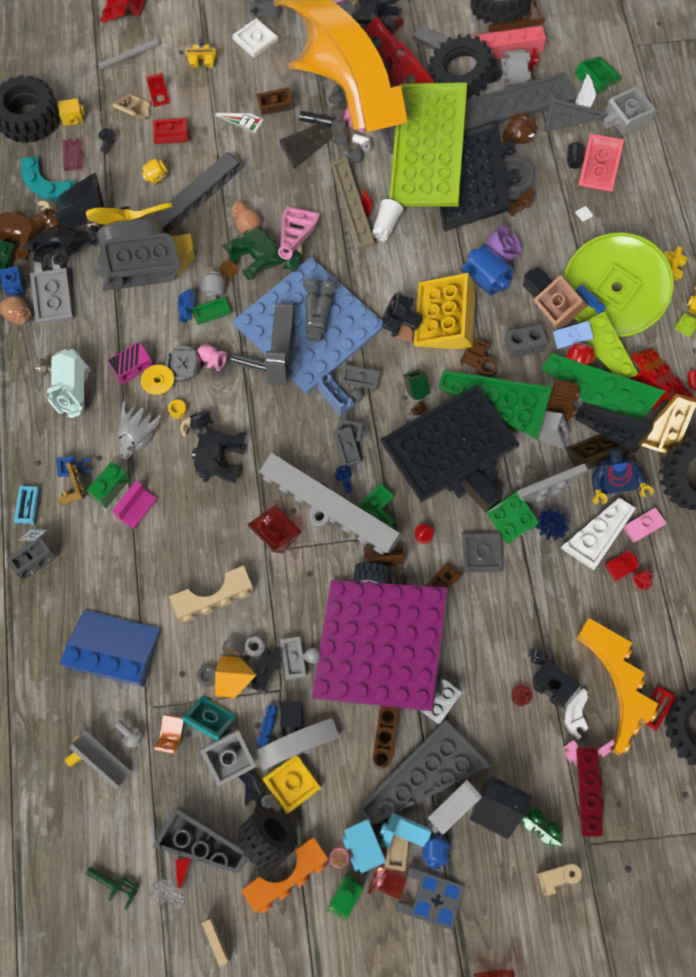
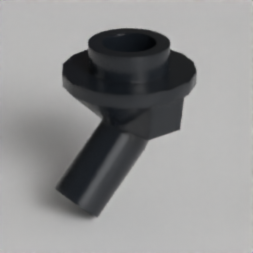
M104 128L98 133L99 139L104 141L100 151L105 154L115 138V132L108 128Z

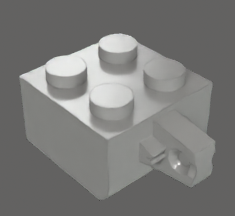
M636 86L612 97L608 101L605 110L607 117L604 118L602 125L605 129L615 126L624 136L650 124L656 109L639 87Z

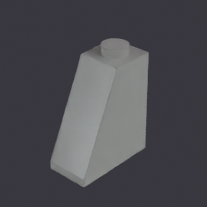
M547 411L539 440L565 449L570 436V430L562 413Z
M465 781L426 819L429 822L427 824L428 828L435 835L437 833L443 835L482 796L468 781Z

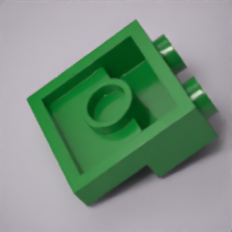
M601 56L581 61L574 72L577 79L584 82L587 74H589L597 94L605 92L610 85L617 84L622 79Z

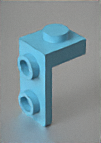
M392 813L388 824L383 823L379 835L383 838L380 846L388 849L393 835H396L424 847L425 843L429 840L432 830Z

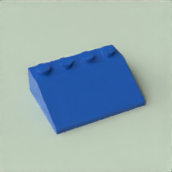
M84 610L66 644L60 664L66 669L143 687L161 629Z

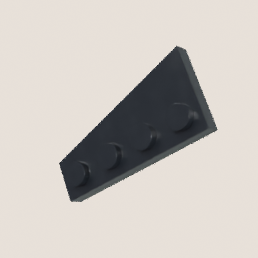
M586 403L575 414L576 421L634 454L637 453L653 431L652 423Z

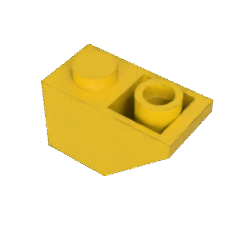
M191 234L172 236L180 263V269L176 276H180L195 259Z

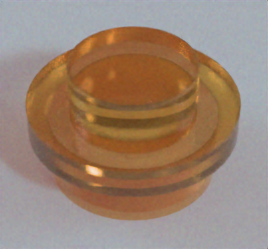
M227 260L222 262L219 271L223 277L231 278L236 275L237 266L232 261Z

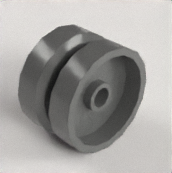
M510 157L503 160L505 171L509 173L517 170L520 175V182L508 187L510 203L516 202L519 196L531 188L534 178L532 166L526 160L518 157Z

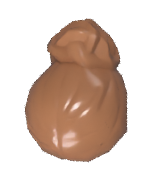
M242 201L235 202L231 213L235 218L237 229L241 233L251 229H260L262 221L259 214L249 209Z
M10 295L3 299L0 304V314L13 323L21 325L27 323L31 318V311L25 300L20 296Z

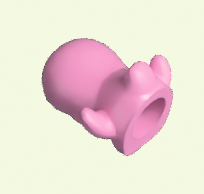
M209 344L201 345L197 350L200 361L208 363L207 368L213 366L216 368V371H220L227 362L226 352L218 351L217 348Z

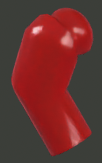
M693 369L687 375L688 386L696 391V369Z

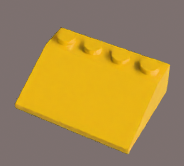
M469 273L418 283L416 312L421 314L423 319L419 328L415 330V347L456 350L473 346L476 283Z

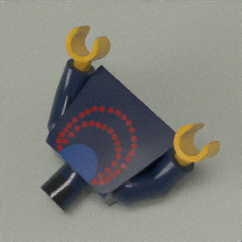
M621 448L610 449V458L601 459L599 466L591 477L593 492L596 493L592 500L594 504L599 503L598 497L601 498L602 504H605L607 502V494L638 490V486L641 487L639 492L641 497H646L644 489L649 491L650 496L653 494L652 487L646 486L647 481L640 467L627 456H622Z

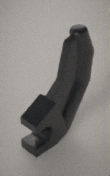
M251 769L238 777L245 784L244 805L248 807L251 801H255L257 805L253 811H256L262 806L265 789L259 775Z

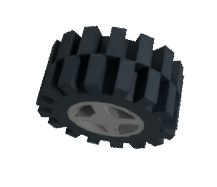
M370 562L355 564L354 582L389 584L390 569L388 567H383L381 564L377 565V563L370 564Z

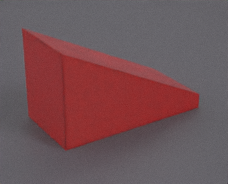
M190 858L175 860L178 889L182 888L192 862Z

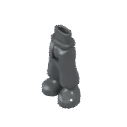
M307 278L303 281V288L308 293L305 297V332L307 333L308 341L321 342L332 304L330 295L337 290V284L331 280L323 281L320 289L321 295L317 297L319 291L318 280Z

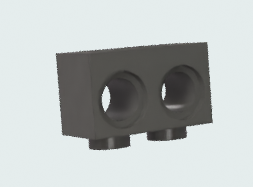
M532 324L521 329L513 328L506 332L504 338L510 359L545 352L548 344L542 324Z
M39 536L8 557L6 561L15 574L24 581L56 559L45 541Z

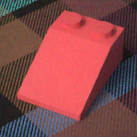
M590 134L578 186L609 192L613 191L624 139Z

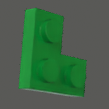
M380 483L357 507L389 527L395 524V521L383 511L394 499V495Z

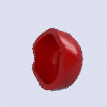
M576 342L568 348L565 358L586 365L595 362L596 353L592 346Z

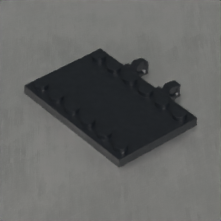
M496 120L464 131L459 206H440L442 229L444 231L511 211L508 187L520 182V175L517 170L509 173L505 171L503 158H506L505 155L509 156L516 153L513 141L507 143L500 141Z
M477 385L380 439L381 444L421 503L445 489L449 492L453 490L457 498L460 499L466 495V490L461 484L463 479L478 470L480 472L485 470L490 480L498 477L499 472L495 467L497 465L496 460L515 450L520 445Z

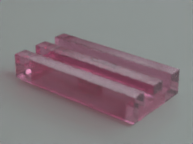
M76 138V141L69 139L68 142H66V139L62 140L64 171L82 170L80 139ZM73 146H76L77 166H74ZM67 147H69V149H70V166H69V167H68V149H67Z

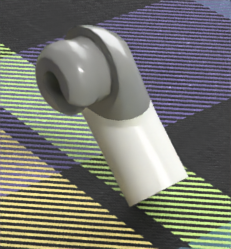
M358 134L353 135L352 142L360 144L365 153L372 151L373 145L368 137Z

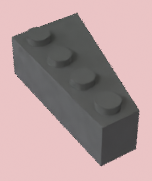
M176 807L153 845V848L165 850L172 854L181 855L191 860L207 863L237 874L243 870L249 859L243 855V850H240L239 842L182 807Z

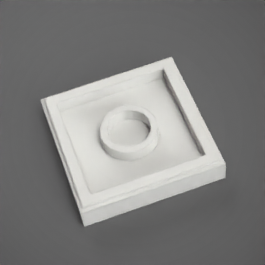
M257 18L232 35L233 40L253 58L278 41V36Z

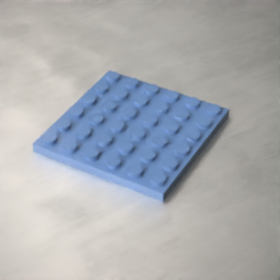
M312 257L300 265L297 271L289 274L233 320V325L266 356V351H271L275 303L294 304L288 378L306 395L318 386V380L322 378L324 381L328 374H332L384 329L381 326L382 321ZM307 278L318 280L319 291L317 297L321 295L320 289L323 281L331 280L337 284V290L330 295L332 304L321 342L308 341L307 333L305 332V297L308 293L303 288V281Z

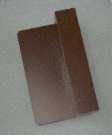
M397 544L390 555L386 552L382 555L375 551L374 547H364L363 549L365 564L366 562H370V564L377 563V565L381 564L384 567L404 565L406 558L403 553L402 544Z

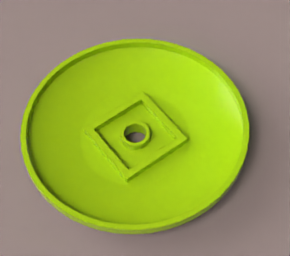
M609 233L588 241L572 256L564 273V278L575 290L580 285H584L587 291H590L600 300L599 303L602 302L606 306L605 313L619 338L639 334L653 326L667 310L673 294V273L666 256L649 240L630 233ZM614 284H620L622 286V290L616 292L612 289V286ZM588 306L574 319L580 324L598 314L594 311L595 308L592 309Z

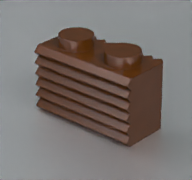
M289 87L257 94L262 116L270 115V113H279L280 111L286 112V110L289 111L290 109L293 110Z
M555 379L547 411L562 413L565 421H570L571 418H574L576 407H573L575 399L578 400L580 389L577 388L578 384Z

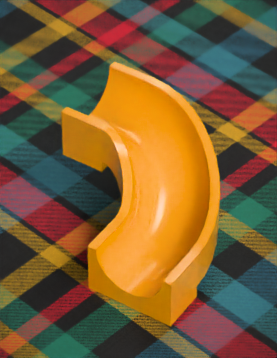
M274 0L275 7H288L297 12L303 19L307 29L306 46L299 57L287 63L288 68L316 73L338 83L346 94L353 130L365 128L366 132L408 123L401 86H390L386 69L377 49L365 31L345 10L332 0Z

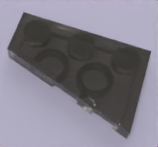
M322 122L280 139L279 144L295 169L331 140L332 133L326 123Z

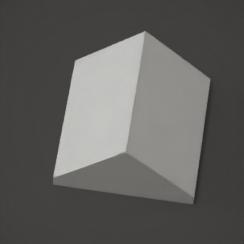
M239 730L200 749L218 787L256 767Z

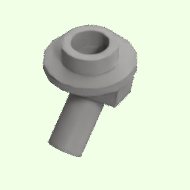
M121 720L115 724V727L124 735L122 742L127 748L139 745L143 736L140 730L135 727L130 729Z

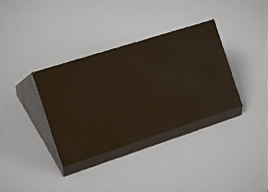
M601 434L565 448L574 467L585 464L588 470L599 466L601 459L610 458V449L621 448L622 456L630 452Z

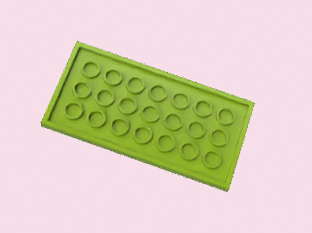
M467 83L400 84L408 123L396 125L389 199L398 202L402 207L459 206Z

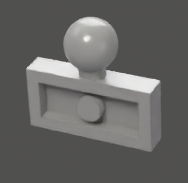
M300 637L280 640L286 681L306 678L304 661L311 664L317 663L321 657L320 651L312 647L305 653H302Z

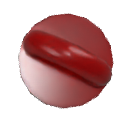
M420 524L416 527L414 537L417 542L427 544L433 539L434 531L431 525Z
M646 570L645 572L638 571L633 575L635 585L641 590H648L653 585L651 580L653 572Z

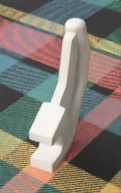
M584 688L579 691L566 707L564 719L569 733L577 740L581 737L577 733V728H582L584 732L588 729L582 713V709L588 699V692Z

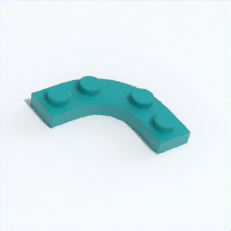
M38 156L20 158L24 183L29 191L38 195L39 198L58 201L60 194L76 185L74 180L60 182L45 180L40 175Z

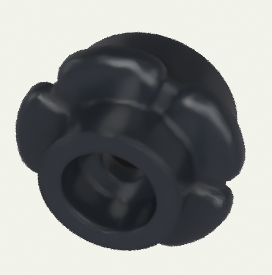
M531 649V653L528 654V657L531 658L530 662L542 665L543 662L547 661V653Z

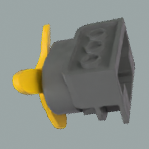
M172 202L141 211L130 210L128 206L119 209L93 208L86 211L89 221L105 225L97 232L100 246L98 255L99 271L104 282L102 291L173 282L180 269L174 239L171 235L163 233L162 225L158 220L142 219L172 208Z

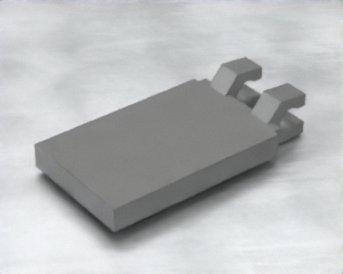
M55 256L52 257L53 270L45 271L44 263L34 262L35 273H30L37 325L74 320L68 271L66 268H62V265L54 264L53 258Z

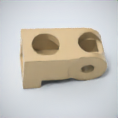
M568 864L537 873L543 895L548 896L556 893L555 886L578 883L581 880L582 873L577 865Z

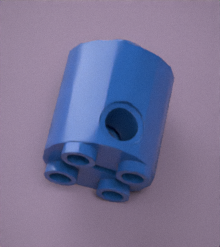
M484 243L479 249H473L469 252L467 256L469 259L462 266L461 270L464 273H469L474 282L488 295L492 296L499 291L503 292L510 286L514 268L491 247Z

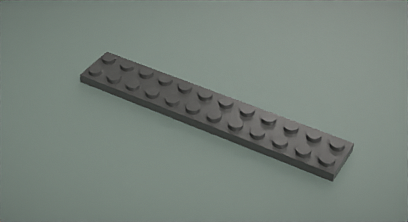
M563 72L466 100L464 131L496 120L498 124L509 121L513 113L518 116L522 112H526V116L548 110L551 98L574 103L577 96ZM396 125L379 129L390 155L394 152Z

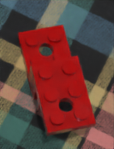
M378 17L364 29L370 40L376 37L380 41V45L375 48L383 61L392 86L408 84L406 82L408 75L414 76V84L434 82L402 41L398 43Z

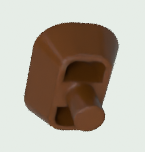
M421 402L411 408V412L414 415H421L426 410L425 405Z

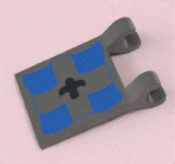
M408 868L406 875L420 880L413 907L398 903L396 911L453 930L464 886L414 868Z

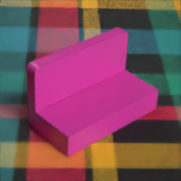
M135 481L112 512L116 518L135 529L157 499L147 492L142 484Z

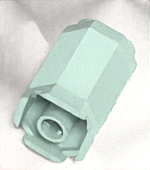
M64 349L52 356L51 386L47 389V393H50L48 402L58 413L63 414L66 412L68 413L67 417L70 418L79 416L84 411L85 381L89 378L88 374L90 373V367L86 365L73 349L69 351Z

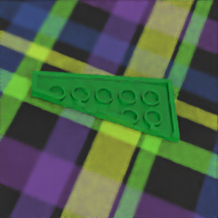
M553 353L541 367L543 371L554 379L577 383V388L580 389L579 398L585 403L639 420H643L665 393L664 390Z
M443 370L438 385L439 390L456 397L477 385L505 424L539 441L552 394V387Z

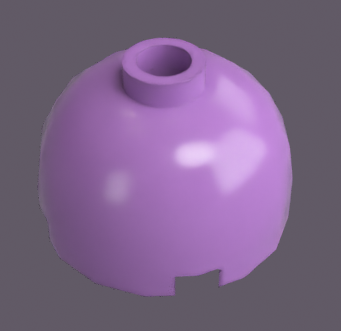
M500 226L491 233L487 240V245L506 262H511L521 255L519 254L522 251L521 243L516 234L512 235L508 232L511 230L510 228Z

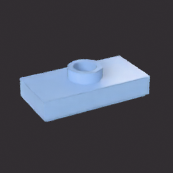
M589 321L553 331L558 350L569 347L576 342L583 343L594 340Z

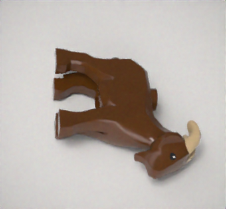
M39 201L38 205L43 206L41 208L42 212L35 216H26L19 211L0 214V240L5 242L8 239L19 241L15 253L17 259L26 260L27 255L30 256L31 251L29 249L23 251L22 247L32 239L37 238L45 225L47 229L60 227V223L56 218V212L50 203Z

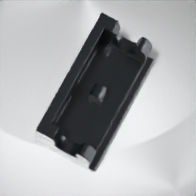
M265 648L254 670L256 676L247 687L266 695L281 663L282 654L271 652L268 648Z

